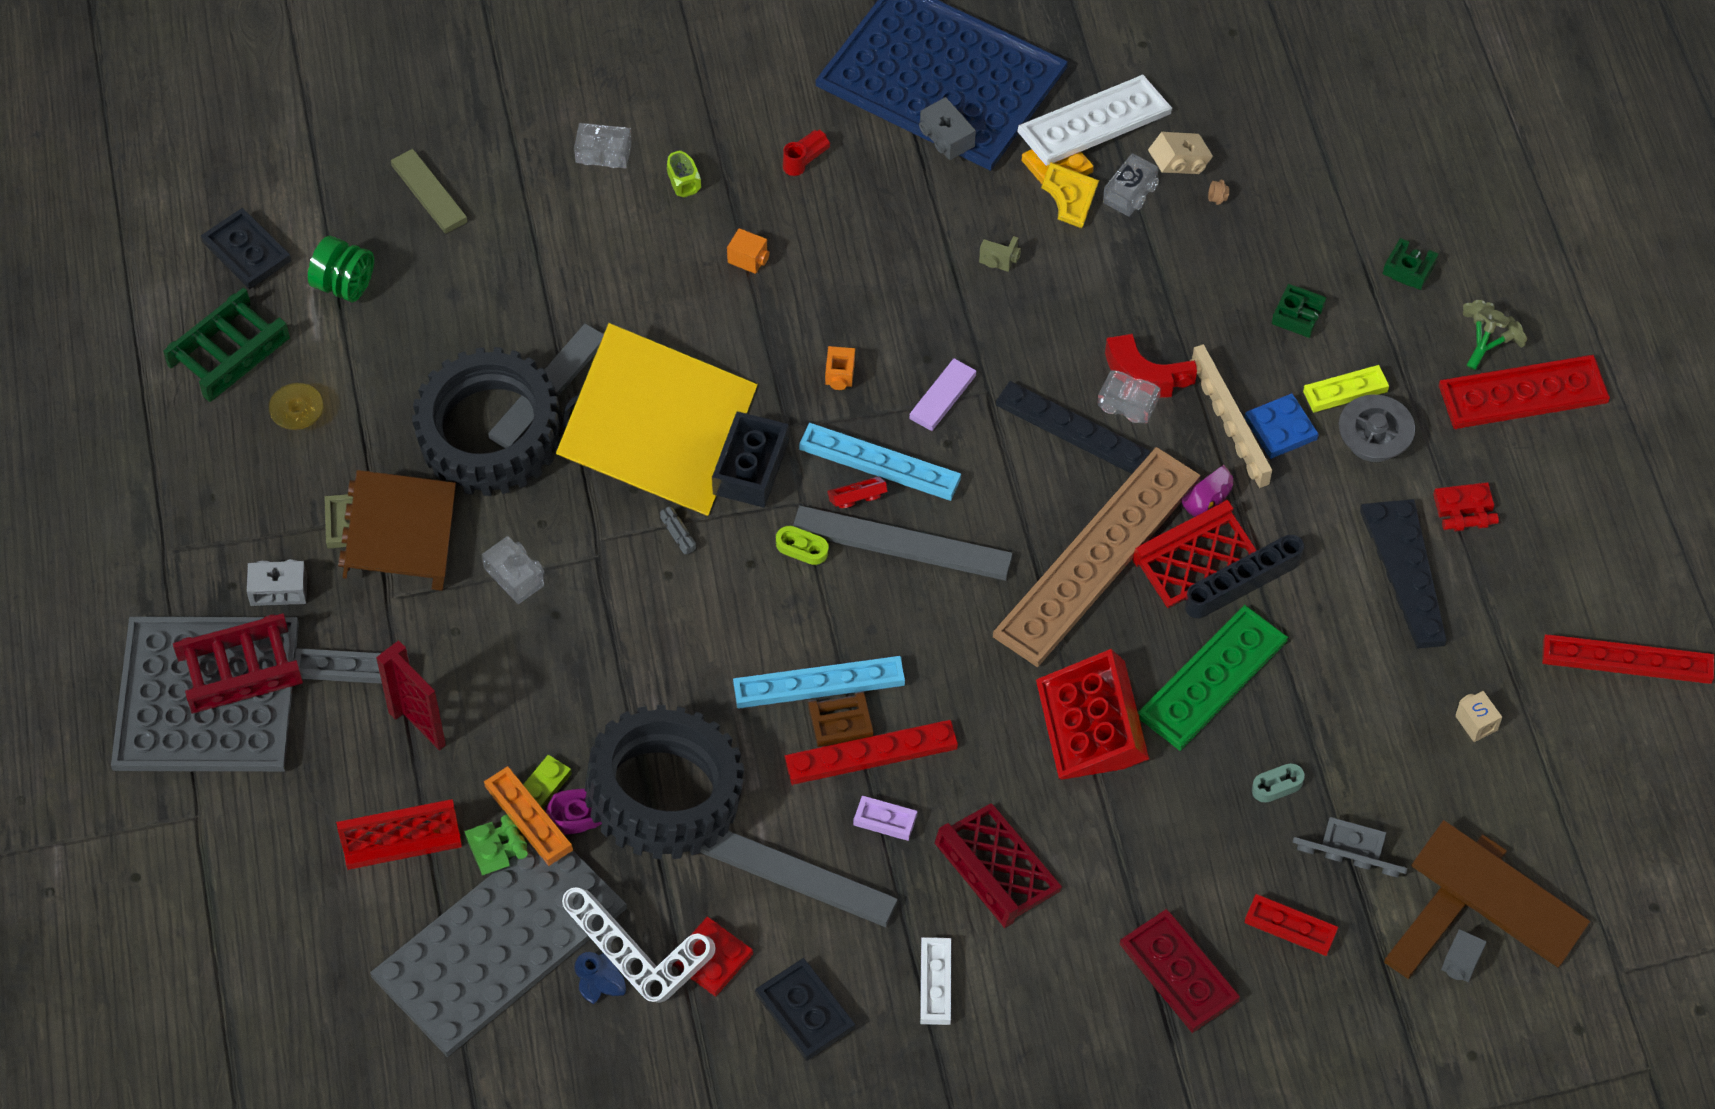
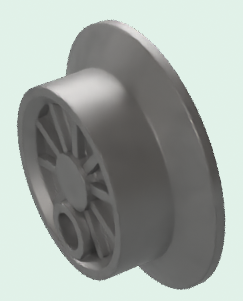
M1365 395L1354 399L1343 409L1339 419V431L1345 444L1356 456L1370 462H1382L1400 455L1410 446L1415 434V424L1411 413L1397 400L1383 395Z

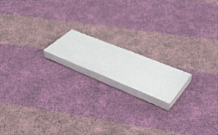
M1141 75L1019 125L1017 132L1047 166L1050 165V162H1057L1170 115L1172 107L1147 78Z

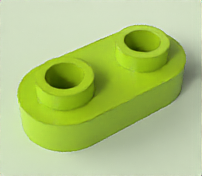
M785 526L776 534V547L785 555L812 565L821 564L828 557V543L818 535L794 526ZM786 542H793L794 544H792V545H787V544H785V543H786ZM817 551L819 554H811V552Z

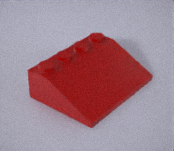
M1112 649L1036 679L1059 779L1064 780L1123 770L1149 759L1125 661Z

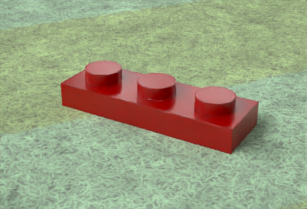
M1258 894L1255 895L1244 922L1324 956H1327L1338 930V927Z

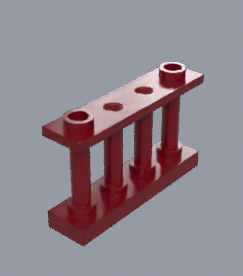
M284 613L268 615L257 621L194 638L187 637L179 642L172 643L178 662L187 661L193 688L185 690V694L192 714L303 683L297 660L288 662L280 634L288 632ZM269 637L277 665L260 669L253 641ZM242 645L249 673L232 677L225 649ZM214 652L221 680L205 685L197 657Z

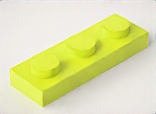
M1376 365L1304 385L1303 392L1314 413L1350 403L1361 396L1388 392L1389 385L1380 366Z

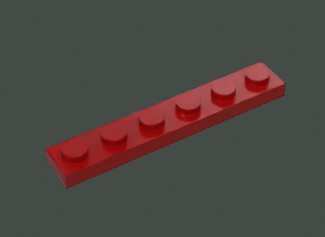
M1547 634L1543 638L1542 664L1712 684L1714 679V654Z
M951 720L788 754L785 755V763L791 785L957 750L958 743Z

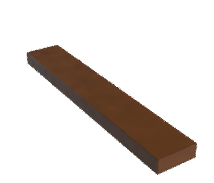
M1483 834L1476 842L1501 860L1507 850ZM1441 887L1387 955L1384 963L1409 979L1466 904Z

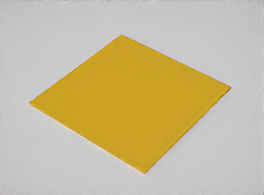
M608 323L556 454L708 516L716 496L713 495L712 475L736 411L747 414L758 384Z

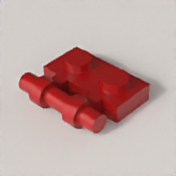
M1488 482L1436 488L1434 490L1433 496L1439 517L1450 516L1449 519L1442 520L1444 530L1454 529V531H1463L1465 527L1478 526L1480 529L1488 528V525L1498 524L1497 513L1487 514V512L1493 511L1494 508ZM1474 513V516L1463 517L1464 514Z

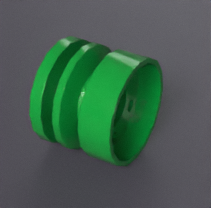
M331 235L324 237L316 247L309 264L307 279L309 286L326 293L333 291L336 297H343V299L352 303L357 301L364 293L372 276L374 268L373 252L365 248L361 249L357 245L349 246L346 241Z

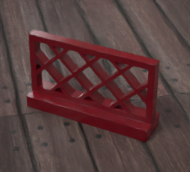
M398 640L376 657L388 712L395 720L404 714L440 751L446 746L435 690L410 666L407 649Z
M992 803L955 824L950 825L947 823L938 830L935 845L1004 928L1013 924L1016 917L1059 893L1062 889L1058 881ZM989 814L996 822V828L980 825V819ZM962 829L975 831L973 841L962 839L957 832ZM978 832L994 835L993 845L977 842ZM998 836L1009 838L1014 843L1013 849L997 846ZM976 849L992 852L991 862L979 860L975 855ZM996 853L1012 856L1011 866L995 863ZM1016 857L1027 859L1031 864V870L1015 867ZM993 870L1009 873V882L997 881L993 877ZM1013 876L1029 877V887L1012 884ZM1034 879L1044 880L1050 888L1045 891L1033 889ZM1011 892L1026 894L1027 901L1017 906L1011 898Z

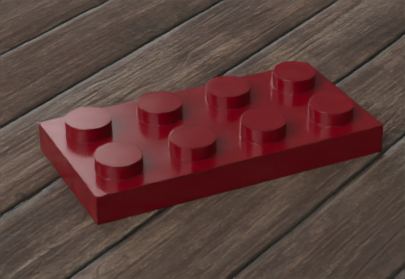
M1167 909L1120 939L1119 945L1192 1033L1239 1002L1240 996Z

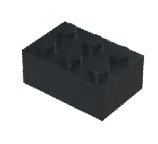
M736 411L712 475L713 495L765 508L789 443V424Z

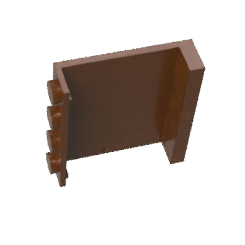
M357 470L355 481L350 480L348 496L353 497L352 504H346L345 520H350L349 527H343L341 542L347 544L346 551L340 550L338 567L344 568L343 578L347 579V572L350 571V568L433 578L432 590L442 591L456 483Z

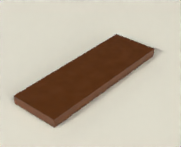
M1445 820L1442 821L1411 865L1557 968L1562 964L1590 923L1587 918Z

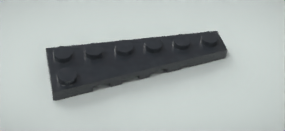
M1414 499L1361 504L1360 514L1370 537L1375 542L1379 559L1383 561L1386 568L1387 578L1394 587L1400 609L1403 610L1405 621L1417 649L1445 646V632Z

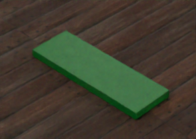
M1244 605L1138 712L1139 720L1181 751L1287 643L1288 637Z

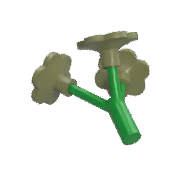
M1475 300L1473 303L1463 305V315L1465 317H1472L1476 325L1477 346L1466 365L1472 370L1477 369L1486 351L1502 342L1507 343L1513 340L1521 348L1527 342V337L1518 321H1515L1512 316H1504L1502 312L1494 310L1495 305L1493 303H1485L1483 300ZM1484 321H1485V322H1486V325H1485V327H1484L1485 333H1484V336H1483V338H1482V324H1484ZM1496 326L1507 328L1508 331L1502 333L1500 338L1486 345L1490 334L1494 333Z

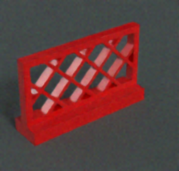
M1228 500L1135 548L1132 561L1136 567L1140 566L1167 609L1184 601L1187 596V591L1184 592L1185 587L1189 588L1195 584L1187 582L1189 570L1205 574L1204 578H1206L1208 575L1217 572L1210 569L1212 558L1228 562L1227 566H1229L1231 563L1240 560L1233 557L1235 546L1245 548L1249 554L1257 551L1232 514L1233 507ZM1229 523L1235 532L1233 539L1218 535L1219 528ZM1200 537L1212 539L1211 550L1195 547L1197 539ZM1216 541L1232 545L1229 556L1214 552ZM1177 549L1189 551L1188 562L1172 559L1174 551ZM1193 553L1209 557L1206 568L1191 564ZM1154 561L1166 563L1165 574L1153 572L1149 564ZM1170 565L1186 569L1183 580L1168 576ZM1166 582L1182 586L1180 594L1170 598L1165 590Z
M453 799L336 822L347 870L462 847Z

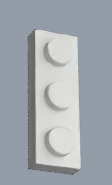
M921 938L920 1024L950 1025L951 938Z

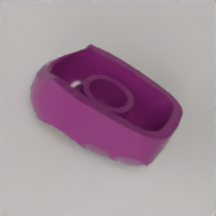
M1222 465L1202 480L1182 498L1184 508L1193 517L1221 504L1229 495L1233 487L1234 478L1225 465Z
M585 788L554 794L547 807L546 814L563 835L581 833L602 824L601 821L594 823L590 817L592 807L587 808Z

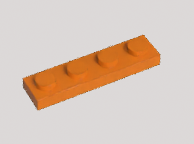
M508 766L484 781L485 788L548 866L573 851L572 844Z

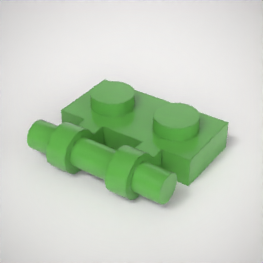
M504 815L501 818L502 826L495 829L493 823L490 822L465 831L467 841L482 875L510 866L508 860L510 857L516 855L518 859H524L528 855L526 850L527 843L524 837L519 835L520 830L508 815ZM509 839L508 843L502 845V841Z

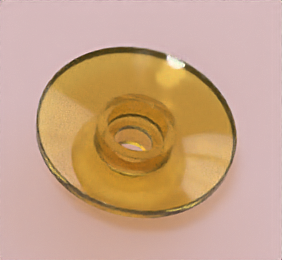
M292 383L281 387L273 394L269 402V412L273 421L280 427L290 430L303 429L312 425L319 419L323 411V400L320 393L314 387L303 383Z

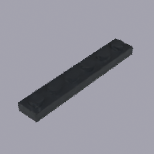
M1009 381L996 400V406L1131 474L1135 472L1151 453V451Z

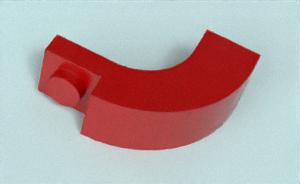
M1133 334L1106 339L1105 355L1109 368L1114 376L1130 390L1145 396L1165 398L1172 397L1173 387L1183 388L1195 384L1197 374L1195 360L1168 365L1155 364L1143 358L1138 352Z

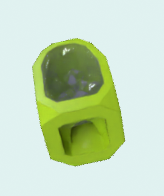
M680 150L671 153L668 156L667 172L676 195L687 197L696 194L701 188V179L693 159L687 153Z

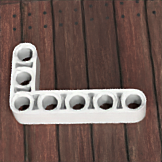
M571 888L563 895L562 902L565 910L648 1001L660 1003L669 999L715 953V943L711 938L701 934H693L656 966L589 891L581 888ZM582 894L585 900L584 905L576 910L573 906V899L576 895ZM600 915L604 919V925L601 930L595 931L592 927V921L596 916ZM620 937L623 940V948L620 952L614 953L611 948L612 941ZM698 940H703L706 944V950L701 956L695 955L693 951L694 944ZM636 959H640L643 963V969L638 975H634L631 971V963ZM677 960H681L684 964V972L676 977L672 973V965ZM658 980L661 982L663 989L659 996L654 997L650 992V987L653 982Z

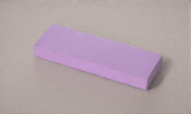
M953 359L911 411L910 419L933 431L975 378L976 370Z

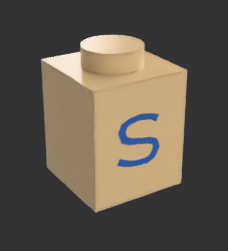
M1484 691L1476 695L1468 694L1463 697L1459 702L1456 712V718L1473 742L1498 731L1502 720L1501 714Z

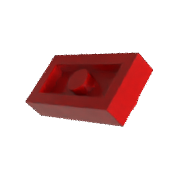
M877 476L827 492L829 501L834 506L847 508L855 505L854 501L861 499L866 501L875 500L881 497L880 494L888 491L886 482Z

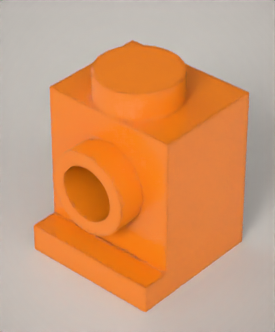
M828 346L825 385H830L835 390H844L846 386L852 387L855 368V348Z

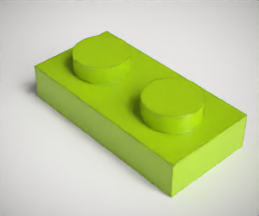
M547 755L524 783V787L541 808L544 809L553 795L558 792L571 776V768Z

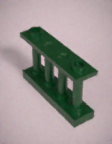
M244 287L237 293L232 294L226 302L179 339L171 342L163 350L167 366L170 369L181 362L201 379L199 384L202 395L209 402L213 401L290 339L287 323L280 317L273 323L268 324L249 308L251 303L248 291ZM241 314L261 332L253 339H247L230 322ZM219 330H222L241 348L234 354L227 355L209 338ZM199 346H202L221 364L208 372L189 354Z

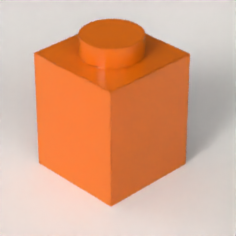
M740 228L727 246L728 263L755 274L761 265L764 266L770 254L767 250V239Z

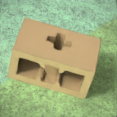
M1161 132L1148 149L1162 173L1200 174L1213 157L1201 136L1193 133Z

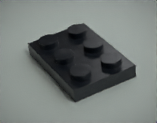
M243 208L201 235L202 242L249 290L291 262L290 254Z
M804 958L755 989L756 996L806 1061L855 1030V1023Z

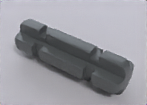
M667 507L661 510L660 518L667 525V529L676 543L680 544L679 548L686 555L696 550V543L689 536L690 533L681 519L676 516L677 513L674 508Z

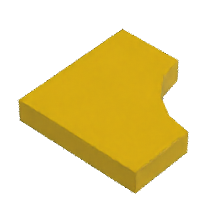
M1050 162L1041 188L1049 192L1056 200L1058 220L1082 228L1099 180Z

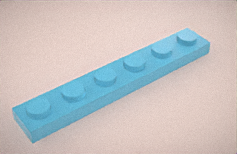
M812 423L808 424L799 443V450L950 501L961 480L960 473Z
M896 656L734 678L733 685L737 708L905 686V678L901 657Z

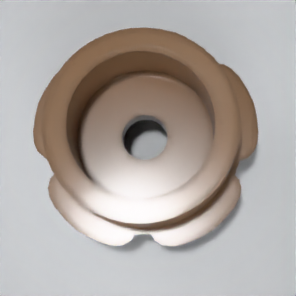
M1224 180L1219 182L1212 181L1209 187L1208 199L1211 202H1216V205L1226 201L1229 196V186L1224 184Z

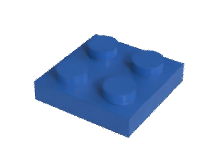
M1293 394L1245 412V421L1270 459L1318 439V432Z

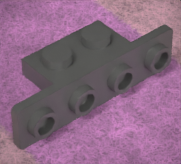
M1329 818L1322 845L1296 837L1293 838L1292 843L1298 844L1297 850L1314 854L1315 849L1326 852L1325 858L1342 862L1343 857L1354 860L1353 866L1368 870L1371 869V865L1383 868L1382 874L1399 878L1400 873L1406 874L1408 869L1379 861L1386 832L1336 818Z

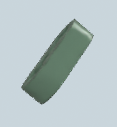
M1290 763L1261 773L1253 781L1252 794L1256 800L1266 803L1295 793L1303 785L1304 771L1300 766ZM1289 774L1291 777H1296V781L1292 782L1291 779L1285 780L1286 775ZM1260 785L1271 786L1270 791L1267 792L1265 789H1260Z

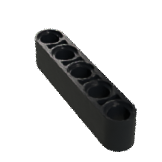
M1296 535L1283 536L1191 585L1186 596V613L1193 618H1203L1294 570L1301 563L1304 550L1302 539ZM1240 575H1246L1248 578L1241 577ZM1218 587H1223L1226 590H1220ZM1195 599H1199V600H1202L1203 602H1196V601H1194V600H1195Z

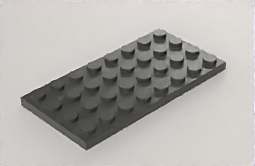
M531 843L528 844L526 849L528 855L524 859H518L516 855L509 860L510 866L496 870L370 972L371 978L446 1057H449L591 939L563 906V895L567 890L581 888L589 891L614 919L627 909L626 903L574 851L548 866ZM582 894L576 895L573 899V906L576 910L584 905L585 900ZM599 915L593 919L592 927L595 931L602 929L604 919Z

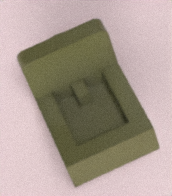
M1013 236L1009 247L984 239L980 246L979 263L985 264L990 268H998L1009 272L1012 263H1017L1021 254V248L1018 247L1019 238Z

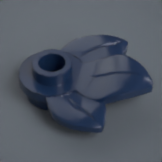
M585 952L576 959L574 969L580 978L579 991L587 1001L594 1004L599 999L601 993L611 996H623L625 994L626 985L621 971L604 953L597 955L593 952ZM585 963H593L595 969L589 970L586 968Z

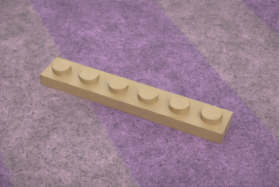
M1204 344L1194 347L1193 356L1190 361L1195 360L1202 389L1212 399L1214 412L1217 416H1221L1227 436H1232L1238 456L1245 460L1249 477L1252 480L1255 479L1259 488L1269 485L1272 469Z

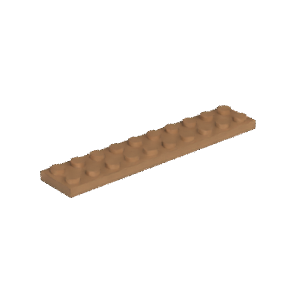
M1156 447L993 631V638L1036 667H1039L1132 560L1135 548L1146 543L1182 502V498L1198 484L1201 475Z

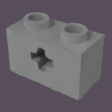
M286 560L285 562L259 561L257 563H248L247 595L250 606L306 604L307 571L304 561Z

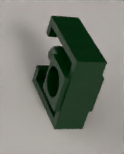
M1400 238L1387 259L1382 274L1402 284L1421 290L1436 265L1439 254L1429 250L1422 263V260H1420V250L1414 249L1410 255L1406 254L1410 242Z
M1288 284L1273 314L1271 324L1310 338L1314 330L1315 321L1319 318L1318 314H1321L1325 307L1326 297ZM1304 305L1316 309L1318 312L1305 308ZM1299 317H1302V318H1304V319L1310 320L1311 322H1307V321H1304V320H1302V319H1299Z

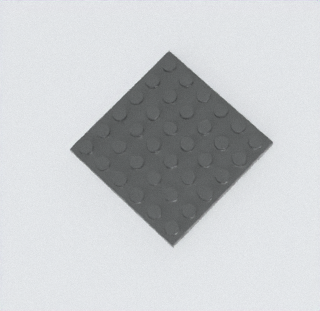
M129 617L111 761L113 771L285 772L293 686L192 714L185 694V690L193 688L187 661L178 662L172 644L187 637L194 638L257 621L264 617ZM285 617L288 632L280 634L288 662L295 660L299 627L298 617ZM270 638L253 641L260 669L276 666L277 663ZM242 645L225 649L232 677L249 673ZM214 652L198 656L204 684L207 685L220 681L221 677Z

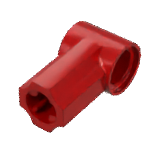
M820 129L818 131L814 130L800 141L786 144L783 150L782 167L784 172L791 176L801 175L808 163L830 148V142L826 134Z

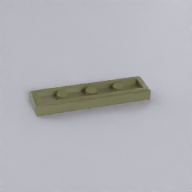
M413 149L391 160V166L445 234L467 223V216Z

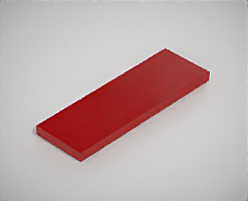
M1594 355L1440 380L1439 388L1453 429L1606 404L1610 399Z

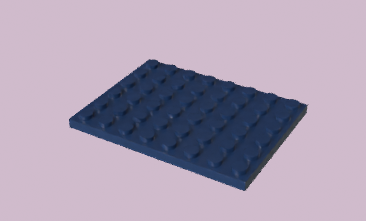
M878 0L817 77L816 86L932 143L934 142L929 136H925L920 130L921 110L946 97L976 130L975 147L959 156L991 171L1019 134L1017 132L1019 125L1026 123L1067 69L1068 61L939 0Z

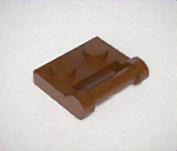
M863 691L855 692L854 696L820 702H817L816 699L807 701L817 747L873 736L872 724ZM857 706L856 710L820 716V713Z

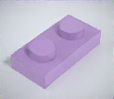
M862 796L853 825L909 841L917 818V811Z

